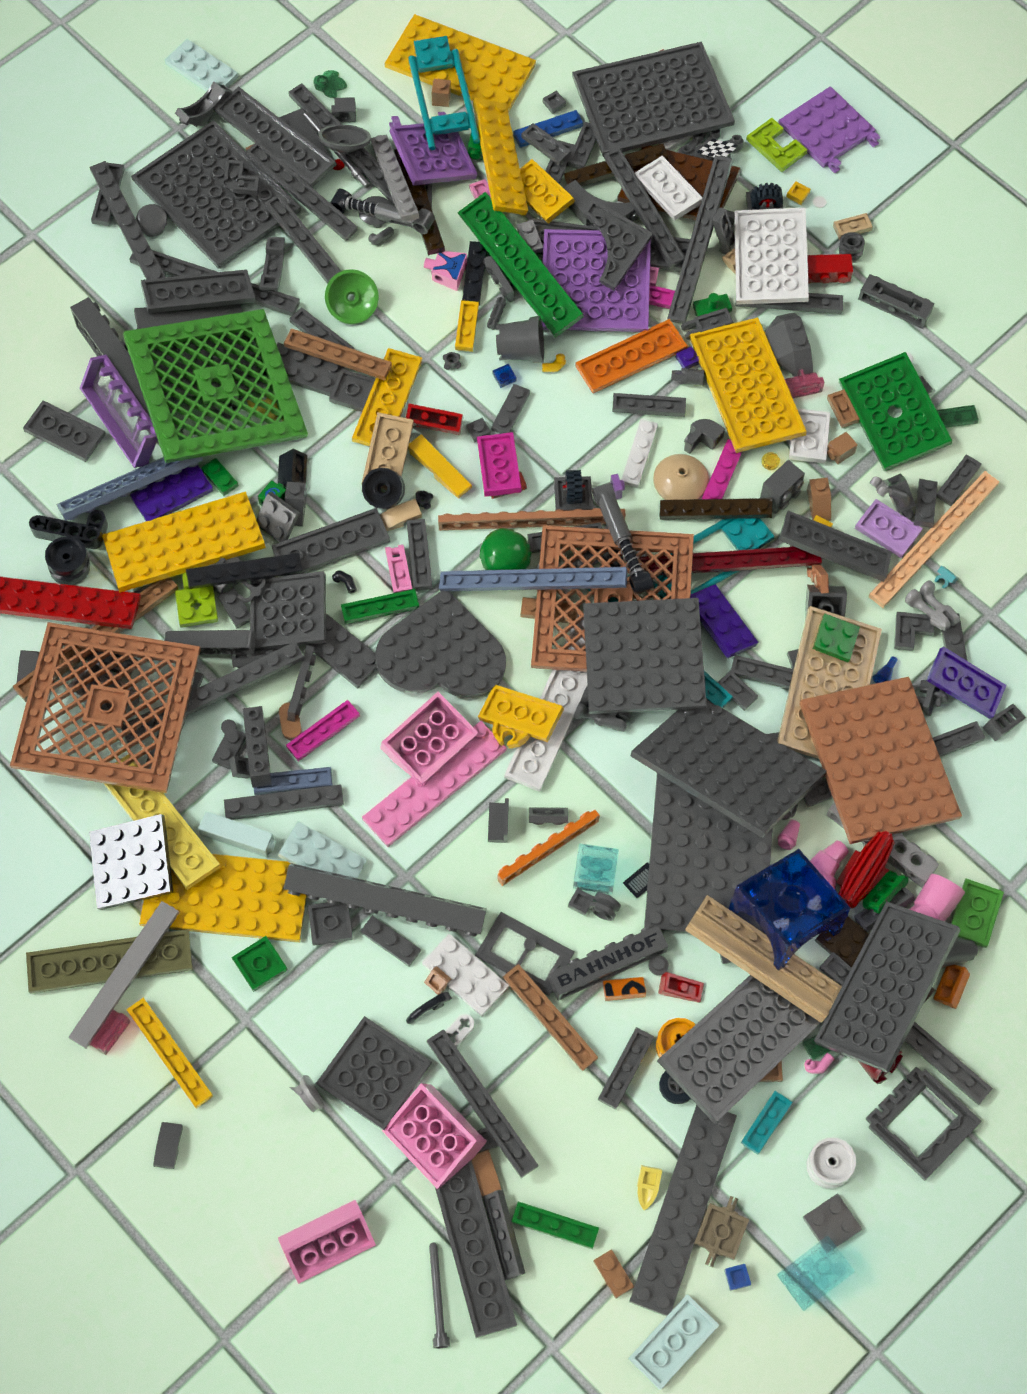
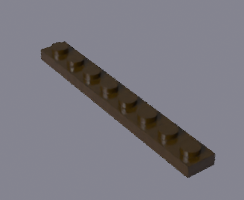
M394 149L395 156L417 210L427 209L433 213L424 184H412L398 150ZM434 220L427 234H421L428 256L445 252V246L437 222Z

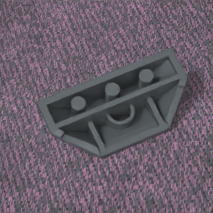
M795 313L776 316L765 330V335L778 365L790 372L795 378L813 375L811 346L801 317Z

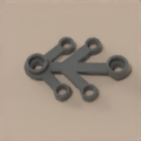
M720 129L710 131V136L702 146L696 147L698 143L704 140V133L693 135V140L690 144L681 147L678 153L713 161L714 157L697 153V151L713 138L718 139L720 137ZM733 135L730 140L725 141L739 145L735 151L741 150L744 147V140L741 135Z

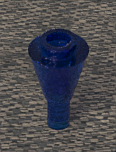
M891 656L888 663L873 675L875 684L892 679L893 668L898 661L896 657Z

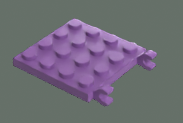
M831 86L778 121L794 140L796 139L807 149V153L822 168L828 166L833 173L840 171L838 166L842 163L838 160L839 157L865 140L872 147H875L879 144L877 140L881 138L875 132L876 129Z
M438 112V116L446 115V113ZM391 116L392 122H389V132L413 185L476 179L478 174L459 132L440 135L433 134L436 149L431 151L428 147L424 123L401 125L398 116Z

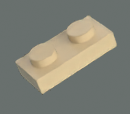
M867 213L833 222V228L839 240L845 233L855 232L862 234L872 231L873 228Z

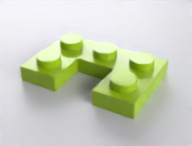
M770 118L748 134L746 140L780 172H783L806 155L807 149L796 139L782 148L774 138L783 133L784 128L773 118Z

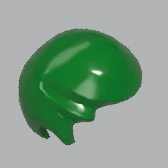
M500 528L492 531L485 537L480 548L479 557L485 570H519L529 567L532 552L530 551V545L522 534L513 529Z

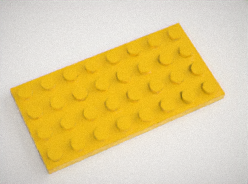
M414 14L385 61V68L412 78L408 57L411 55L416 56L414 41L447 36L450 51L453 49H458L471 101L479 98L506 103L509 113L533 71L536 60ZM455 66L449 69L422 73L418 71L420 81L432 86L434 79L451 80V93L463 97Z
M758 317L690 334V341L697 354L700 366L704 370L705 378L736 453L806 436L805 426Z
M246 491L155 518L151 521L112 531L102 536L119 592L186 573V569L215 564L221 558L227 560L266 548Z
M212 854L219 862L221 868L188 890L171 870L173 893L143 900L139 923L143 927L161 901L179 911V915L169 928L172 930L188 929L192 932L260 939L267 936L270 940L300 943L307 894L292 895L288 893V890L283 889L288 866L291 864L288 861Z

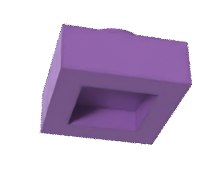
M618 474L611 475L610 483L613 486L616 499H620L625 490L624 481L620 480Z

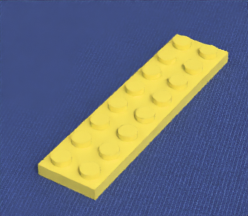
M128 754L120 760L124 762L131 756ZM135 762L128 765L138 767ZM104 783L133 821L159 814L165 816L171 870L187 890L221 868L219 862L163 793Z

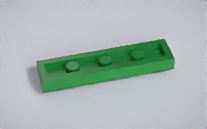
M415 589L341 604L345 624L419 608Z
M519 1201L512 1218L513 1224L592 1250L599 1227Z

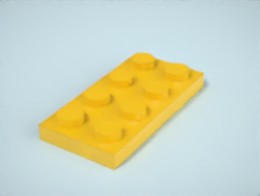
M533 159L520 168L526 202L547 223H550L575 202L574 198Z

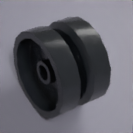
M379 467L371 470L362 482L364 499L370 505L379 509H390L397 506L405 495L403 478L389 468ZM383 485L388 487L386 492L381 490Z
M71 536L60 537L52 541L46 548L45 560L51 577L57 583L74 585L87 577L90 572V561L86 548L79 539Z

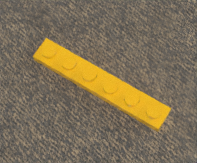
M144 997L126 1009L194 1107L197 1109L214 1097Z

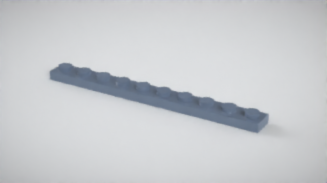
M627 567L441 571L439 590L451 592L627 588L628 570Z

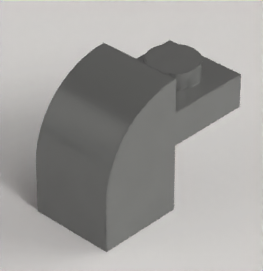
M710 419L696 420L691 424L690 432L684 439V451L690 454L700 442L713 450L724 438L725 428Z

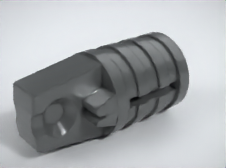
M681 368V370H672L671 380L680 381V384L703 386V369Z

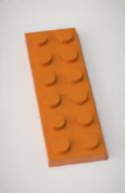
M668 319L648 328V330H644L575 362V367L594 394L675 356L676 353L686 349L687 344L671 320Z

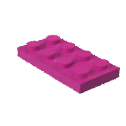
M513 432L478 436L477 443L484 496L521 493Z

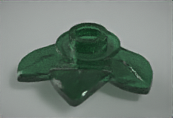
M327 70L323 75L315 76L313 80L315 89L323 92L329 98H337V91L346 89L347 84L342 78L338 77L339 72L335 70Z

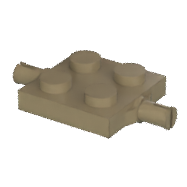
M730 1196L726 1207H718L709 1203L694 1243L709 1252L705 1265L708 1266L710 1263L709 1267L712 1268L717 1256H724L733 1261L735 1260L749 1219L740 1216L734 1211L739 1200L735 1197L732 1204L734 1196Z

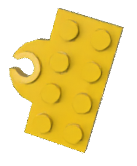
M495 685L489 693L478 718L480 721L493 724V735L501 746L504 745V738L506 736L513 735V738L507 742L508 748L513 749L525 744L530 737L548 742L564 708L562 705Z

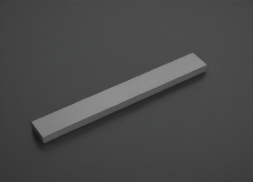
M161 901L68 1036L70 1040L85 1049L88 1048L179 915L178 910Z

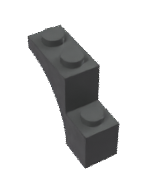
M213 82L199 100L190 106L177 108L174 114L185 125L205 126L208 124L215 108L233 91L223 83Z

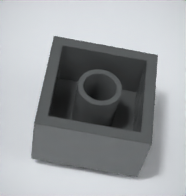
M787 460L763 483L760 498H772V512L775 514L780 510H785L789 505V501L792 498L796 499L801 494L805 473L790 460Z

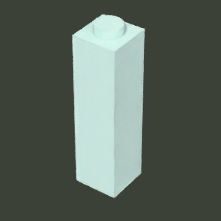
M207 811L198 828L201 836L266 858L269 852L274 850L276 843L273 834Z

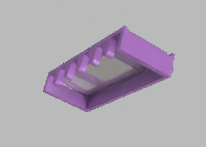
M107 355L90 358L80 390L132 466L137 468L150 463V457L158 440L150 417Z

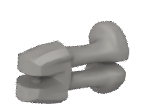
M928 580L921 586L920 591L912 589L906 595L905 602L910 607L917 608L931 618L930 624L945 631L950 628V625L954 626L959 623L960 618L951 606L944 605L935 598V584Z

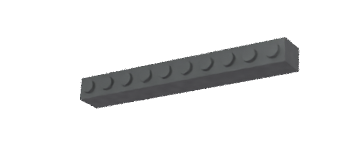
M293 863L288 866L283 888L292 895L299 896L300 893L307 894V898L319 900V898L327 899L328 903L336 905L342 902L346 903L349 908L359 909V907L367 908V912L375 914L381 911L385 912L388 917L398 918V916L406 917V921L417 923L420 920L426 922L425 925L430 927H437V925L446 926L445 929L452 932H457V929L465 931V934L469 936L481 935L487 908Z

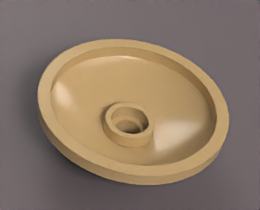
M675 454L664 458L655 468L653 476L654 487L665 500L700 499L709 482L708 472L702 462L686 454Z

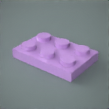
M877 499L874 500L854 528L900 558L904 556L923 530L922 527L914 525V522Z

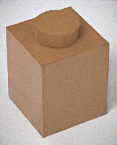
M433 80L431 92L432 106L449 107L451 80Z
M844 432L829 442L827 455L831 460L839 464L855 454L858 444L847 432Z

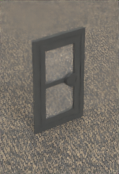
M500 912L475 956L505 973H508L519 964L545 995L550 996L553 991L547 980L550 970L557 966H561V968L567 966L575 951Z

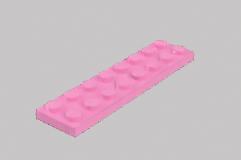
M482 721L473 726L478 734L423 785L410 777L362 816V820L387 847L507 750L505 745L501 746L497 742L493 733Z

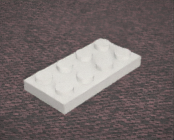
M663 156L635 172L643 188L674 221L701 205L702 197Z
M450 933L422 961V965L430 972L437 966L448 975L451 981L447 987L481 1017L509 989V985Z

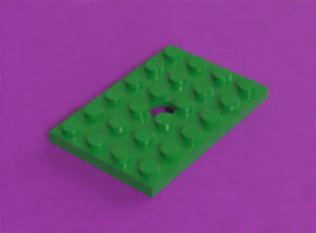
M906 352L839 378V384L842 390L845 389L859 417V423L884 471L952 444V439ZM895 406L901 409V416L897 418L891 417L888 414L889 408Z

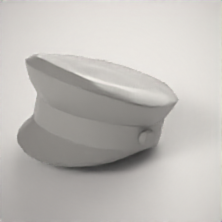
M303 1075L298 1086L289 1087L300 1096L313 1113L324 1107V1102L308 1075Z

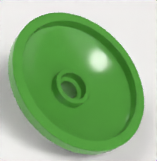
M354 269L343 270L334 275L327 284L325 290L327 309L334 318L343 323L357 324L367 320L374 313L378 305L379 295L377 286L371 277L362 271ZM348 295H354L355 299L350 301Z

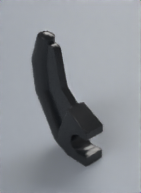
M449 992L441 993L419 1006L407 1017L406 1023L411 1024L431 1009L437 1010L443 1007L446 1001L452 999Z

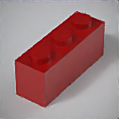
M851 254L807 255L808 284L851 282L853 274Z
M408 404L406 414L407 419L414 420L413 426L455 435L461 434L463 414L414 404Z

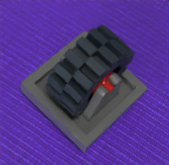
M759 184V187L755 186L754 189L746 192L747 210L783 209V194L778 184Z
M566 470L565 477H554L555 510H592L591 476H581V470Z

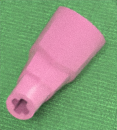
M837 840L824 850H820L807 865H803L799 893L800 912L807 915H826L837 909L836 879L834 875L840 866L839 863L849 853L848 848L841 841Z
M931 874L910 910L945 922L961 901L965 891L952 881L937 874Z

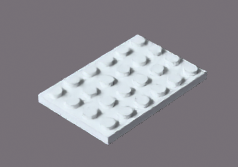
M806 208L735 211L736 305L809 302Z

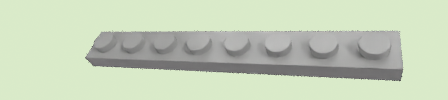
M387 134L371 138L372 148L401 222L419 219L418 210Z

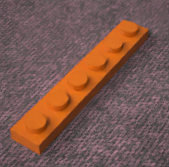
M596 809L591 812H585L578 821L568 823L563 831L549 836L548 841L535 845L527 855H520L512 865L502 867L498 873V882L501 886H504L597 824L600 818L599 813Z

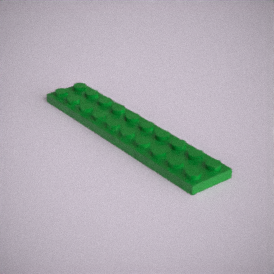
M486 192L457 212L536 315L541 316L542 322L554 338L584 317L580 309L506 216L500 211L493 210L492 200Z

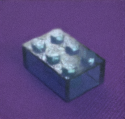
M826 1236L779 1272L777 1276L801 1309L805 1311L855 1273V1271L830 1237Z

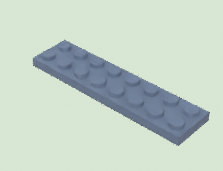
M164 457L56 505L65 521L74 520L84 512L89 513L96 510V507L102 504L108 505L112 503L113 499L126 497L136 489L142 490L148 484L160 482L170 474H178L188 466L194 467L203 459L202 457L165 463Z

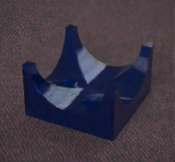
M797 849L738 884L728 909L735 914L739 913V911L745 912L759 923L772 945L774 952L773 965L779 971L785 967L786 963L798 949L816 935L827 930L833 936L839 934L851 908L802 851Z

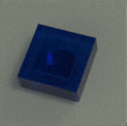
M509 364L492 370V375L500 388L517 381V377Z

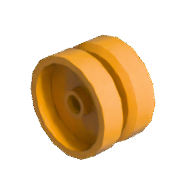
M674 1018L663 1024L656 1039L655 1049L658 1058L667 1052L696 1024L686 1018Z

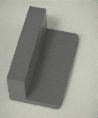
M505 798V803L489 802L488 842L508 843L509 798Z

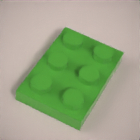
M965 878L962 886L965 894L955 908L951 924L959 926L961 931L958 937L973 940L976 945L987 948L1004 891Z

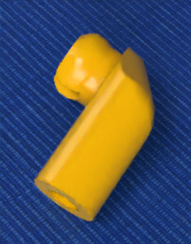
M559 353L556 355L553 363H542V372H558L566 364L565 355Z

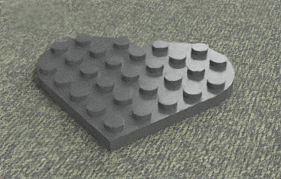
M440 591L383 634L376 647L375 664L381 678L398 691L424 693L440 686L443 690L454 696L460 697L461 695L475 698L488 694L495 685L500 684L506 669V655L500 642L450 591Z

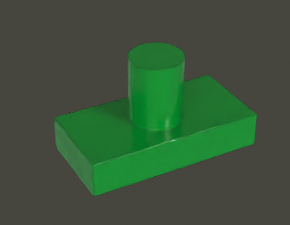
M711 293L706 299L693 301L692 305L696 317L727 308L729 313L732 312V306L727 294L718 295L717 293Z

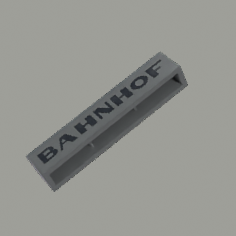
M650 925L643 928L641 933L636 935L632 933L625 936L623 941L607 944L603 950H593L585 958H575L568 962L567 966L562 968L557 966L551 969L547 980L557 1001L644 963L653 956L664 954L669 946L659 926L652 927Z

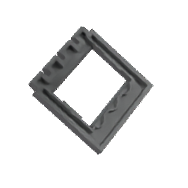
M915 1067L906 1076V1079L911 1084L903 1079L892 1090V1093L897 1098L888 1094L878 1105L883 1112L881 1113L875 1108L865 1119L870 1124L868 1128L915 1173L926 1181L982 1121L926 1069L921 1071L918 1067ZM927 1087L958 1116L917 1157L887 1127Z

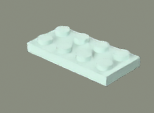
M186 39L164 59L167 66L206 92L213 82L223 83L229 87L239 77L238 72L189 39Z
M297 821L278 853L280 858L289 863L354 878L359 876L367 861L364 857Z
M687 1294L628 1360L661 1390L716 1330L719 1324Z

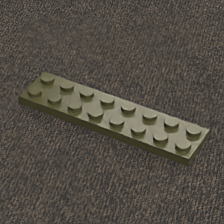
M189 930L166 932L135 979L192 971L193 964ZM137 937L26 952L28 992L33 994L106 983Z

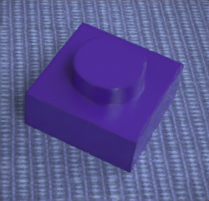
M692 346L676 353L675 357L682 368H691L700 364Z

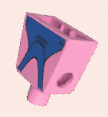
M445 251L438 253L435 260L426 258L424 268L432 270V280L458 291L467 266V254Z

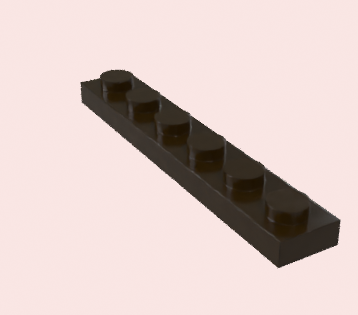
M664 143L624 155L633 171L642 169L661 156L669 161ZM606 161L563 173L567 185L576 180L581 186H586L615 177Z
M772 498L660 500L659 517L660 520L772 518L773 501Z

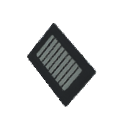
M648 862L623 882L636 898H639L647 891Z

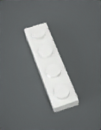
M640 419L621 478L624 481V485L634 488L639 487L658 423Z

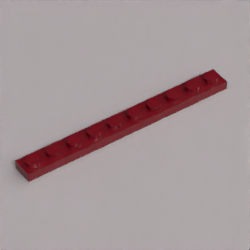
M796 547L693 553L692 574L821 565L822 558ZM665 555L658 559L663 565L669 561ZM648 556L639 558L644 564L650 560ZM655 563L648 567L652 573L659 569ZM673 564L667 568V570L671 574L673 571Z

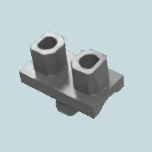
M921 680L919 690L927 694L926 697L917 696V699L925 715L931 716L934 706L940 707L941 703H947L949 697L944 691L926 680Z

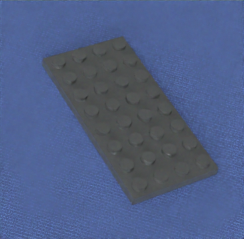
M886 901L814 1042L819 1046L889 1073L961 931L959 926Z
M749 975L665 1052L657 1062L715 1124L821 1022L752 975Z

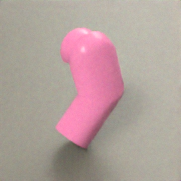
M826 1053L820 1061L808 1059L804 1063L805 1070L811 1074H822L835 1059L829 1053Z

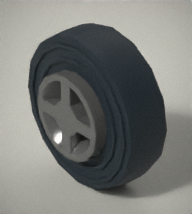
M666 1071L661 1075L659 1090L663 1098L673 1104H683L691 1099Z

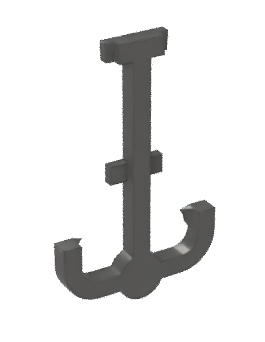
M221 558V559L216 563V565H218V564H225V563H223V562H224L226 559ZM258 579L262 582L258 587H253L247 581L241 582L251 591V595L248 598L239 595L237 598L243 603H249L254 597H259L261 590L265 586V579Z

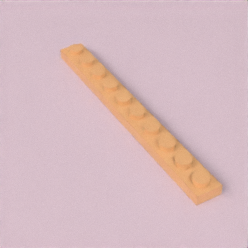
M984 471L889 572L885 581H881L869 594V598L884 608L998 486L999 481Z

